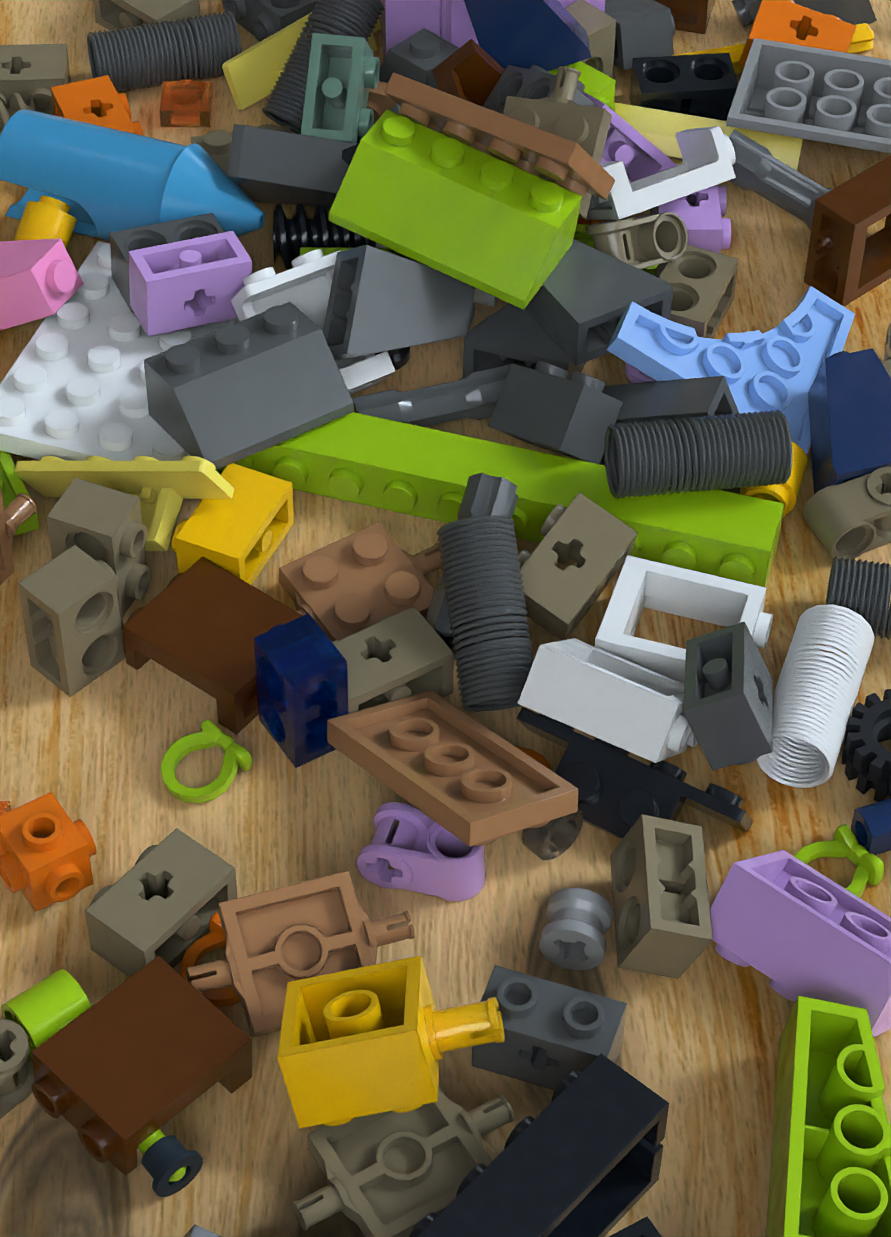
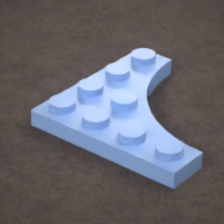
M810 286L799 298L794 311L787 318L783 319L777 327L765 333H761L760 330L745 333H727L721 340L698 337L695 328L670 321L632 301L621 315L607 351L656 381L725 376L740 414L779 409L787 419L792 442L800 446L807 455L811 444L808 392L825 358L843 351L855 313Z

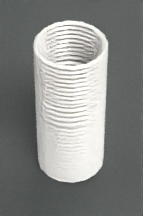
M834 604L817 605L807 609L799 617L773 694V752L756 759L758 766L769 777L781 784L796 788H812L824 784L833 774L847 730L849 716H851L875 638L870 624L861 615L849 608Z

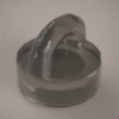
M578 808L577 812L551 820L543 827L523 829L521 836L522 844L541 860H550L562 855L574 843L583 825L582 811Z

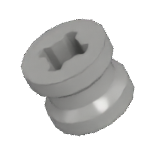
M564 888L554 892L549 898L546 917L550 923L542 929L539 941V949L542 955L551 963L565 969L589 970L597 967L604 960L606 940L603 935L610 929L613 909L610 903L600 894L582 888Z

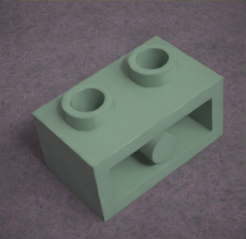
M312 33L301 135L358 144L374 125L373 109L367 108L369 88L376 89L378 86L380 60L379 57H373L374 52L364 37Z

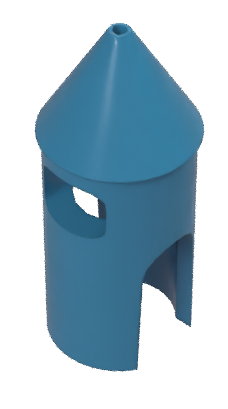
M29 109L17 111L8 120L0 135V180L28 188L21 200L9 207L5 216L21 220L27 201L39 202L40 196L45 195L63 201L71 207L68 214L77 219L74 233L110 241L111 232L209 213L214 214L224 232L234 231L237 237L261 229L264 225L265 214L198 144L185 146Z

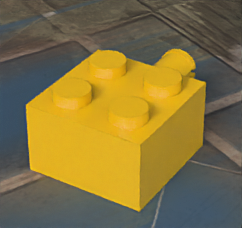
M421 955L287 982L277 1059L299 1129L321 1124L338 1126L357 1117L388 1111L405 1113L413 1111L424 1104L438 1102L439 1060L444 1059V1052L505 1041L501 1011H496L499 1009L496 997L488 998L486 1001L436 1010Z

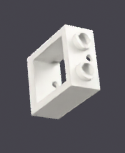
M627 555L595 638V647L684 684L686 649L634 637L643 608L725 627L745 621L757 648L765 649L773 620V614L763 612L767 588Z
M575 638L541 644L539 646L518 704L654 763L685 752L688 745L695 747L698 744L683 713L684 684Z

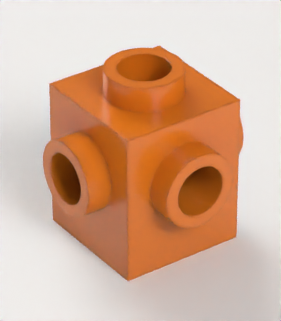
M52 792L0 815V875L12 894L21 890L35 912L55 902L69 900L82 889L94 884L90 857L96 854V846L92 835L81 819L74 822L71 821Z

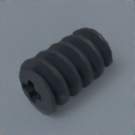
M281 204L275 205L273 211L274 265L277 257L281 256L286 270L292 269L291 261L300 256V247L356 248L369 245L376 248V242L328 221V214L323 204H317L312 219H308L302 204H296L291 219L286 218Z

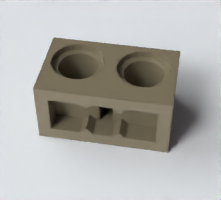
M687 245L686 250L678 259L658 264L654 276L667 281L673 287L670 321L695 328L698 337L713 339L734 300L739 258Z
M75 477L46 516L52 559L76 545L94 560L100 559L106 562L112 568L119 581L117 593L120 616L123 618L134 600L143 598L151 580V568L146 565L144 546L147 538V527L145 524H142L140 498Z
M74 545L18 582L30 664L69 697L125 659L122 626L124 623L120 616L117 593L119 581L112 568L106 562L100 559L94 560L78 546Z
M642 814L610 855L617 965L621 969L679 979L713 940L702 826Z

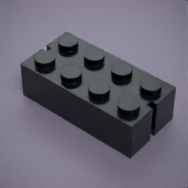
M601 1053L582 1073L578 1070H573L567 1074L556 1088L551 1103L535 1119L532 1116L522 1119L507 1138L504 1150L488 1166L483 1163L475 1166L461 1182L456 1198L439 1215L434 1212L426 1215L415 1226L409 1237H605L659 1180L663 1145L660 1142L665 1138L669 1102Z

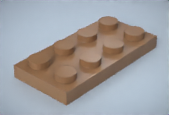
M394 72L384 90V93L400 106L397 114L495 158L498 157L506 160L511 165L538 177L544 175L556 180L555 184L583 196L582 200H584L586 193L606 200L613 187L615 179L576 142Z
M432 690L327 720V742L469 847L488 845L499 837L526 828L543 827L551 820L575 813L578 810L577 787Z

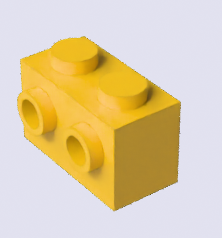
M231 463L226 466L221 476L235 488L232 499H200V504L189 519H183L177 525L172 539V550L176 553L178 574L184 573L201 557H204L252 585L294 524L292 482Z

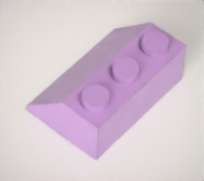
M784 850L733 863L710 908L713 941L716 942L715 950L717 953L736 965L743 967L751 965L771 978L769 982L771 988L791 1001L796 1002L799 995L864 1008L868 1012L873 1037L890 1030L891 917Z

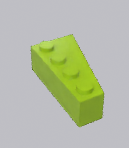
M798 995L779 1038L766 1237H891V1123H888L882 1098L886 1088L867 1009Z

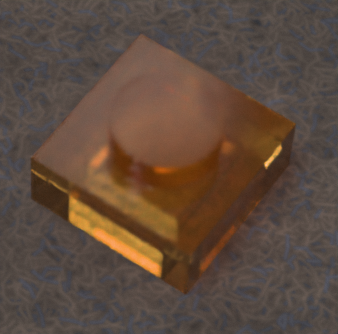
M189 79L163 81L159 110L161 127H210L213 102L212 82H195Z

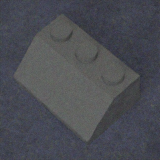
M291 302L273 306L265 312L235 324L223 326L215 332L185 344L175 345L167 351L144 359L149 415L190 456H197L210 461L215 465L216 470L354 412V402L321 328Z

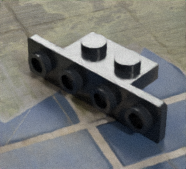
M523 707L516 718L529 731L567 748L555 773L578 788V810L569 815L621 840L642 814L676 821L684 804L748 833L753 823V820L746 811L740 808L744 801L741 797L712 783H709L705 792L684 782L687 773L664 760L657 763L651 761L648 766L629 757V751L596 737L592 740L573 731L574 728L541 713L540 715Z

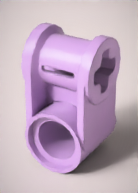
M389 802L382 804L377 809L373 820L375 827L374 836L370 845L365 846L360 851L356 863L359 872L365 879L384 888H400L437 896L448 901H464L480 893L485 885L486 877L484 845L469 847L413 806ZM396 821L399 822L398 828L396 824H393ZM389 864L393 867L392 870L388 869Z

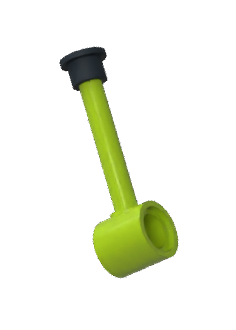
M59 969L2 1004L1 1013L3 1019L14 1021L26 1032L30 1048L28 1056L32 1061L31 1052L92 1005L73 976L66 970ZM160 1129L138 1146V1149L143 1154L141 1163L154 1179L152 1189L159 1197L171 1196L182 1190L196 1177L203 1164V1159L197 1151H187L175 1136H165Z

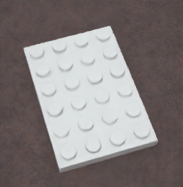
M98 241L77 271L84 284L54 315L44 319L0 383V451L40 460L43 456H54L66 461H86L89 456H100L112 461H133L136 456H148L159 461H181L182 457L190 455L149 415L144 359L167 351L175 345L185 344L215 332L223 326L240 322L239 318L230 319L223 323H210L181 329L171 334L147 336L135 313L131 312L111 277L110 243Z

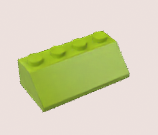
M386 110L360 140L329 211L328 221L524 310L572 246L583 196L414 122L407 117Z

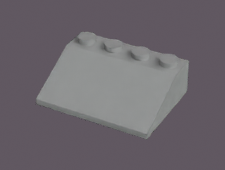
M754 38L727 116L726 126L891 153V60Z

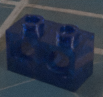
M308 613L286 624L277 625L266 633L254 637L259 721L295 768L336 750L327 742V720L349 714L347 660Z

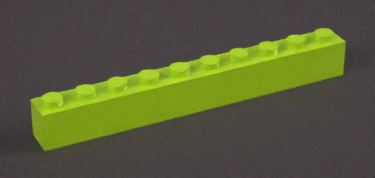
M355 412L234 462V464L292 482V489L445 523L458 520V512L469 476L484 473L490 476L504 477L517 486L516 494L518 499L512 516V520L515 522L513 525L515 527L514 532L516 533L515 538L541 543L545 536L540 533V529L553 509L558 504L567 508L580 492L638 532L630 556L765 588L779 543L784 503L718 489L710 491L700 490L698 492L694 490V492L687 491L686 493L681 491L678 494L674 491L673 494L667 492L664 495L655 494L653 496L643 495L641 497L632 496L630 498L620 497L616 499L608 485L605 465ZM226 466L215 471L221 474L226 468Z

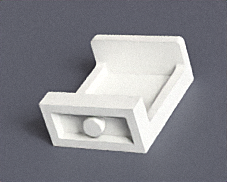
M719 126L686 129L677 132L676 139L682 155V163L630 183L623 161L600 162V165L615 179V182L606 200L592 195L586 219L620 220L736 178L732 166L735 164L736 156L731 140L726 134L722 133Z
M321 249L313 250L291 261L292 269L276 274L273 267H268L245 277L242 280L245 287L231 299L239 321L265 312L273 306L291 302L321 328L323 333L337 252L324 256ZM387 351L378 355L373 353L335 361L350 395L381 383L395 372Z

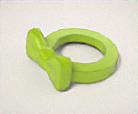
M209 719L202 721L200 725L202 731L181 737L172 743L163 755L160 766L162 780L173 797L186 803L200 804L214 800L225 793L232 784L238 767L246 772L253 765L250 753L244 747L237 744L231 736L224 734ZM213 746L220 748L225 753L221 773L209 785L200 788H190L179 783L176 779L177 765L187 754Z
M847 824L836 828L833 840L809 844L794 855V857L805 864L821 857L848 858L857 868L855 869L851 884L845 889L859 898L862 897L867 883L873 886L878 885L884 875L883 861L876 855L868 853L865 847L859 845Z

